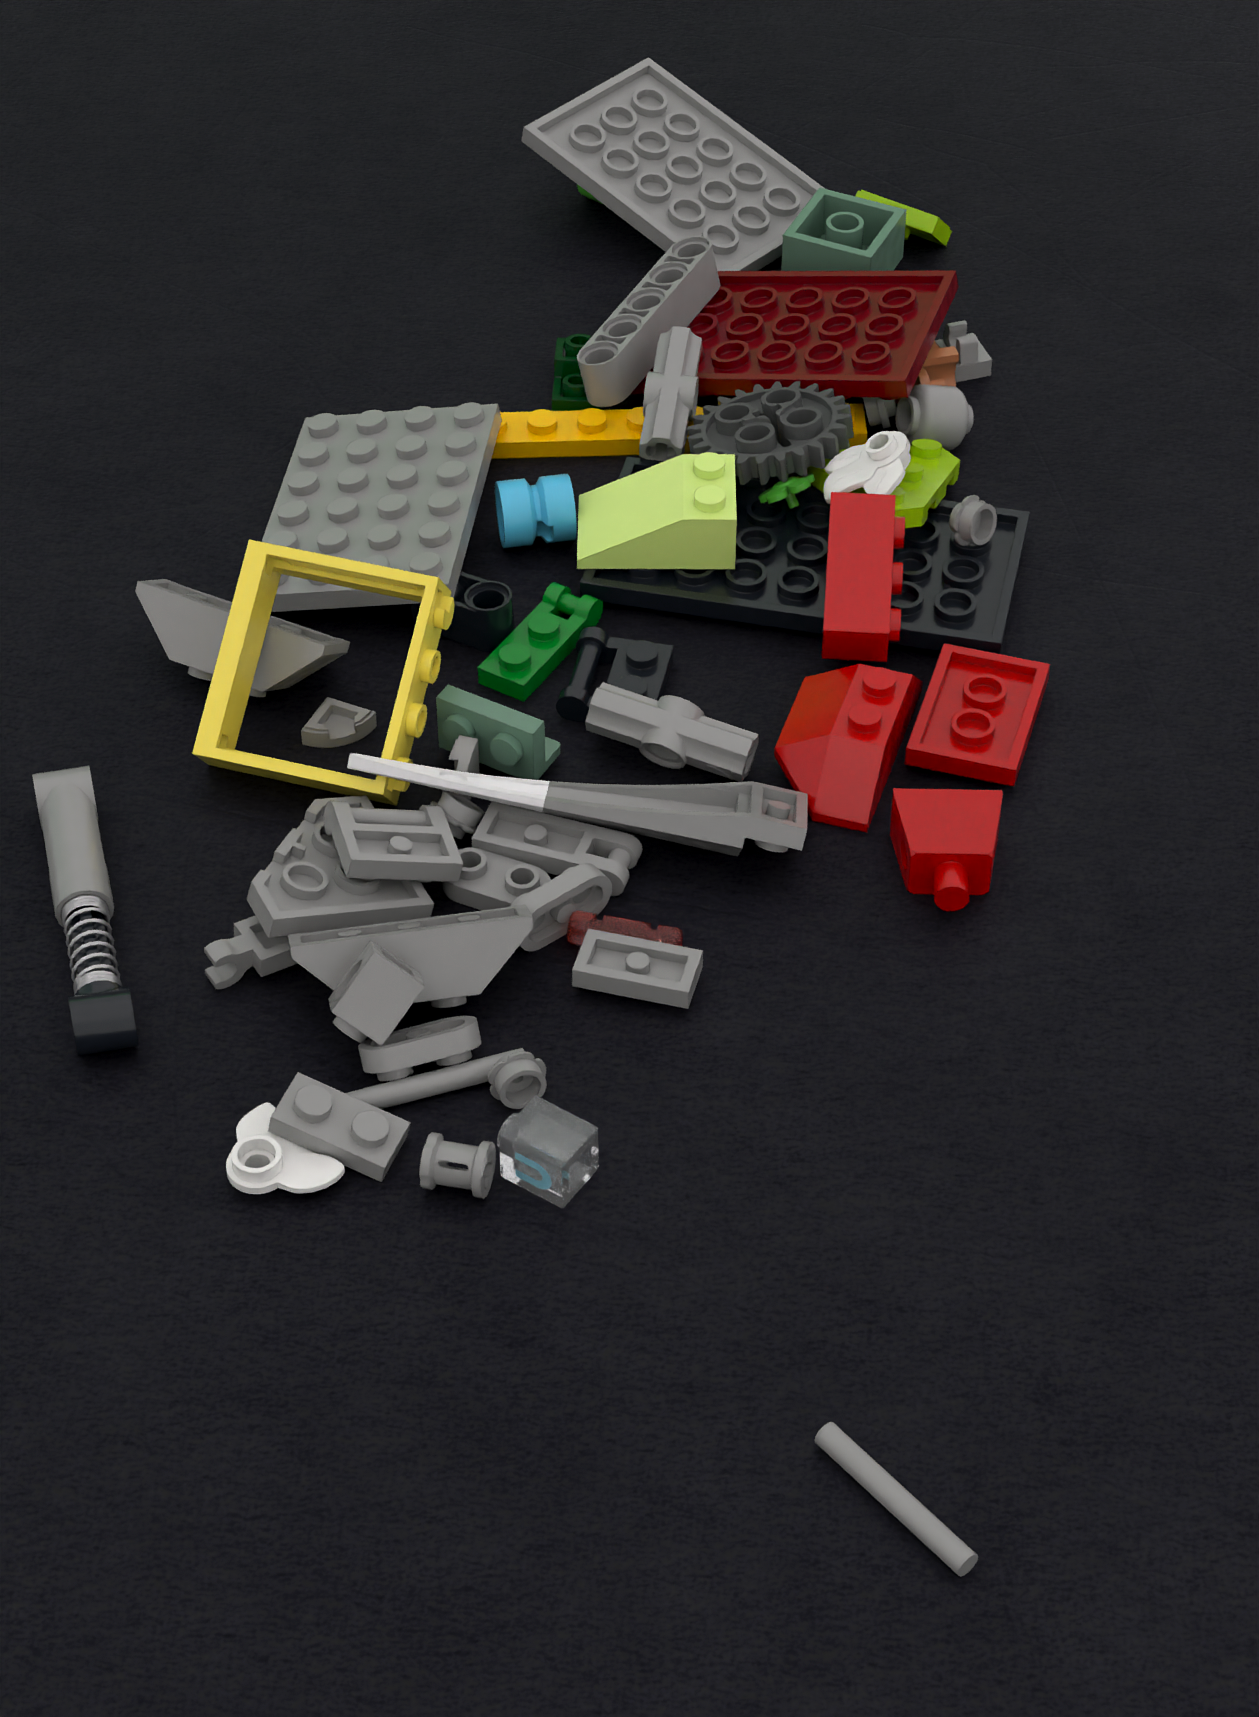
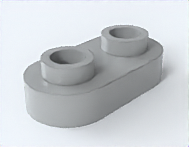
M468 847L458 850L463 861L458 882L442 881V888L445 895L457 903L479 910L510 907L517 897L531 892L551 879L543 869L483 849Z
M582 863L566 869L554 879L529 893H524L517 897L510 906L526 904L532 914L534 926L519 946L526 951H537L595 918L604 909L611 897V880L593 864Z
M455 1016L393 1031L382 1046L369 1038L360 1043L358 1049L364 1072L376 1073L379 1081H393L413 1074V1066L436 1060V1064L439 1066L465 1062L472 1058L471 1050L480 1046L482 1041L476 1017Z

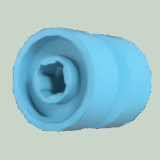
M568 474L541 476L536 484L531 486L525 478L495 482L496 516L503 548L530 546L536 537H541L546 544L576 540V509L572 483Z

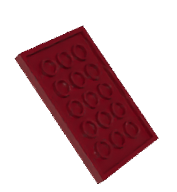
M956 270L718 271L721 285L719 290L687 327L696 336L702 338V351L697 373L699 377L698 397L703 398L711 395L735 396V390L737 389L746 393L753 392L755 384H760L764 389H770L776 381H780L782 387H789L795 381H800L802 389L816 383L819 385V392L832 388L834 389V396L843 395L845 399L851 397H879L883 400L908 398L959 288ZM647 375L631 394H644Z

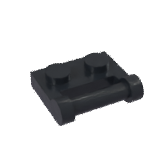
M595 626L584 628L580 632L576 643L578 657L569 684L560 691L556 709L560 716L567 720L585 723L593 697L588 692L598 662L613 664L607 684L659 701L660 697L664 695L673 665L674 645L653 643L646 640L609 637L606 631Z

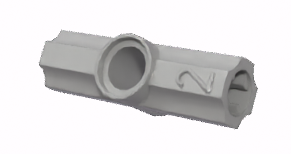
M672 326L671 330L660 334L654 359L653 372L648 371L643 400L644 422L639 444V457L666 461L685 453L689 421L693 422V416L696 414L699 388L697 373L702 351V338L692 333L690 328Z
M604 682L594 692L585 721L587 731L637 747L647 759L660 766L680 769L685 764L738 782H743L744 778L748 775L759 743V734L706 717L697 705L681 697L665 695L660 697L658 701Z

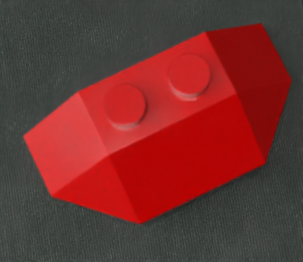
M856 664L804 678L776 743L774 757L793 789L808 794V814L812 821L867 833L921 694L923 681L912 674L863 664Z

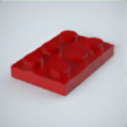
M944 643L906 747L905 765L1014 787L1048 683L1050 664Z

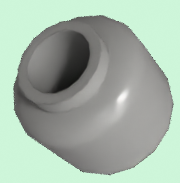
M918 384L912 388L908 398L900 399L896 409L895 420L897 430L906 435L910 445L916 439H931L940 442L945 450H953L962 442L965 435L970 432L973 426L974 415L965 395L957 387Z

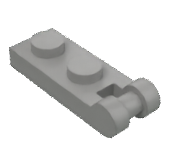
M491 801L471 838L473 848L483 849L543 869L546 873L558 876L570 867L582 863H591L611 880V896L620 895L624 891L630 877L628 869L633 868L637 864L643 850L640 841L633 835L494 801Z

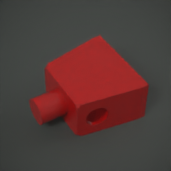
M893 788L890 837L907 891L912 894H934L936 906L945 911H957L964 908L969 902V895H984L989 892L999 834L1003 798L1002 790Z

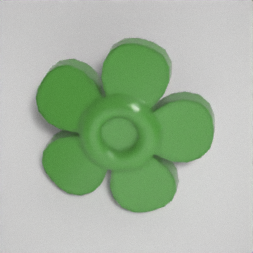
M810 473L805 477L801 475L789 477L786 482L779 481L773 487L758 496L760 503L768 502V504L785 498L789 508H794L799 505L795 493L811 486L810 483L815 481L813 473Z

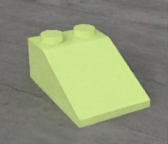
M713 452L682 454L580 494L578 503L577 569H735L737 527L735 454H717Z

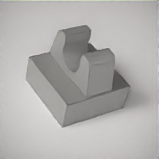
M963 320L946 324L943 339L935 340L940 348L955 346L957 349L959 362L956 364L955 381L961 382L991 376L992 359L979 342L977 336L974 333L967 334V322Z

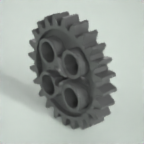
M776 381L770 389H764L760 384H755L753 392L749 393L737 389L735 390V398L730 399L720 396L717 398L718 406L705 405L703 407L704 415L693 416L694 425L688 426L690 454L705 452L735 454V477H739L740 485H745L752 478H759L760 484L765 485L770 477L775 476L782 482H786L788 474L794 472L805 477L808 475V467L824 469L826 467L825 459H833L840 453L839 450L848 449L850 447L849 439L854 438L850 404H845V397L843 395L834 396V389L832 388L819 392V385L816 383L802 389L800 381H795L789 387H782L780 381Z

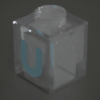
M536 1095L519 1114H511L505 1120L498 1133L497 1145L500 1148L501 1177L562 1209L598 1170V1127Z

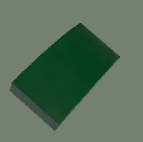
M573 334L567 338H557L554 358L552 411H574L587 408L602 410V407L593 406L588 402L577 360L579 350L592 336Z

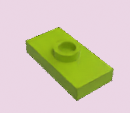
M862 189L857 191L855 197L906 209L904 240H908L910 234L943 246L947 245L952 231L938 216Z

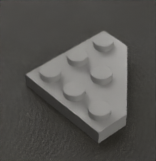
M367 795L315 799L306 810L304 820L298 828H292L275 850L271 863L265 870L261 869L251 881L247 901L268 938L288 937L289 934L427 918L431 917L434 903L422 883L416 880H363L360 878H346L333 837L325 832V807L328 801H346L350 807L374 808Z

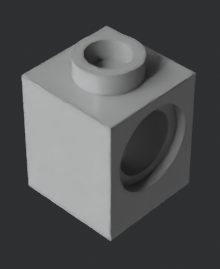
M370 940L328 998L331 1012L336 1015L333 1024L359 1043H363L369 1037L382 1046L425 987L421 974Z

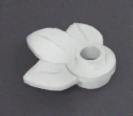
M881 431L871 436L866 444L850 447L836 455L824 468L825 472L829 474L824 482L823 489L826 502L830 504L831 492L849 493L861 487L864 488L867 494L890 495L903 480L906 473L905 469L911 461L909 453L910 442L906 435L899 431Z
M266 1102L256 1107L239 1121L236 1127L237 1143L227 1158L226 1172L229 1182L241 1192L264 1194L279 1188L298 1194L312 1193L328 1188L336 1183L345 1173L344 1165L335 1158L315 1153L269 1132L270 1118L276 1109L271 1103Z

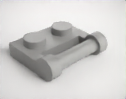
M346 801L327 802L324 812V828L326 834L333 837L346 878L458 882L463 861L441 806L422 805L419 810L354 808L350 807Z

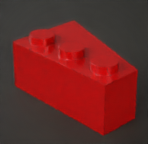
M831 492L822 659L887 662L889 641L900 640L901 609L891 608V594H902L903 562H893V549L904 548L905 517L895 516L896 495Z

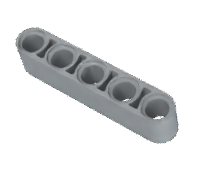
M690 236L675 242L579 350L577 360L587 400L591 405L609 407L623 402L644 379L648 371L654 367L657 342L659 341L660 334L668 332L672 326L688 327L717 293L721 285L710 239L704 236Z

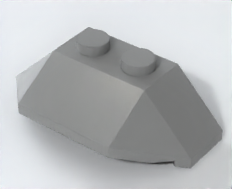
M167 579L137 581L135 592L169 660L189 666V675L211 681L232 602ZM270 615L249 696L265 697L267 691L293 686L346 654L350 642Z
M526 904L506 908L289 934L288 941L292 959L331 989L335 990L366 945L372 940L421 974L425 987L413 1003L430 1001L432 1007L448 1008L466 1003V996L481 994L534 926L532 914Z

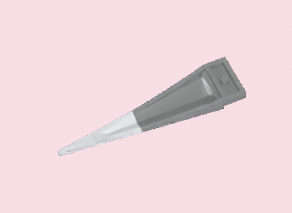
M350 753L347 768L732 856L739 855L743 849L745 838L755 840L754 843L758 847L772 852H786L788 848L802 851L807 833V793L754 781L680 785L555 782L454 771L357 753Z

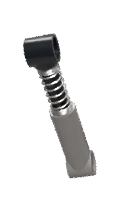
M88 765L32 774L47 854L55 917L58 923L64 927L68 956L70 958L69 966L72 970L71 978L74 982V995L68 996L77 1054L78 1056L139 1046L129 986L122 987L120 981V973L117 969L118 962L115 958L116 950L113 946L114 939L111 935L112 928L109 924L114 913V903L102 848L90 767Z

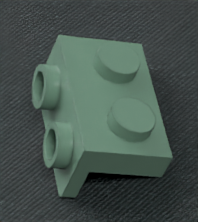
M447 685L436 697L440 748L451 752L459 735L477 738L479 763L517 778L538 780L560 755V742L545 737L543 720L451 685Z

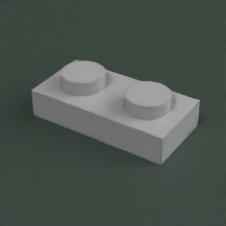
M588 928L572 969V986L688 1009L703 968V950Z
M297 1072L270 1118L268 1131L315 1153L335 1158L344 1166L382 1182L407 1138L411 1122Z

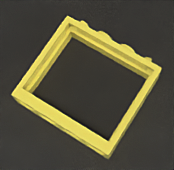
M249 539L192 754L211 766L350 796L367 795L369 800L397 806L400 791L405 792L410 782L376 775V779L373 780L235 750L280 577L281 574L421 602L381 756L384 759L413 764L409 756L414 737L419 738L422 735L427 719V707L423 704L428 683L433 684L436 681L440 670L441 654L437 647L442 629L447 630L453 619L455 603L454 598L450 597L451 590L439 577Z

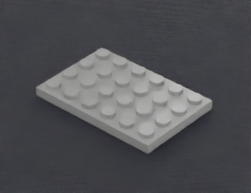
M649 57L523 128L521 141L665 252L675 242L686 237L704 236L710 239L717 271H758L781 257L783 234L819 188H824Z
M469 402L457 407L431 408L428 406H418L402 411L383 412L374 409L362 412L361 414L334 415L322 413L313 417H306L262 542L439 577L451 590L450 597L454 598L502 422L499 405H480L479 403ZM281 574L271 612L415 604L421 602Z

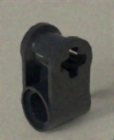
M461 571L454 595L453 619L447 630L442 629L440 637L472 646L479 651L493 652L515 629L512 591L502 582L489 581ZM421 603L411 604L410 611L415 622Z

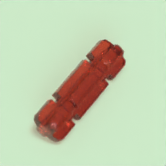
M581 910L572 912L567 926V941L576 946L582 945L588 928L682 946L683 933L678 927L659 924L658 930L651 929V923L609 915H604L603 920H598L597 913Z

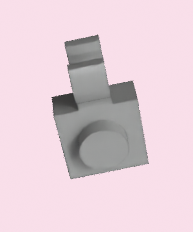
M256 915L234 923L233 938L216 940L204 947V953L214 965L205 969V975L215 989H224L232 986L252 966L263 977L298 964L291 957L288 937L268 938Z

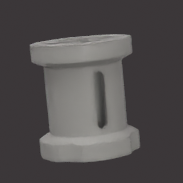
M431 1132L427 1137L422 1152L419 1171L420 1186L428 1190H433L436 1185L467 1189L472 1191L474 1197L484 1199L488 1195L493 1180L496 1161L495 1144L483 1141L479 1146L444 1141L442 1134ZM448 1162L467 1165L468 1169L449 1166Z

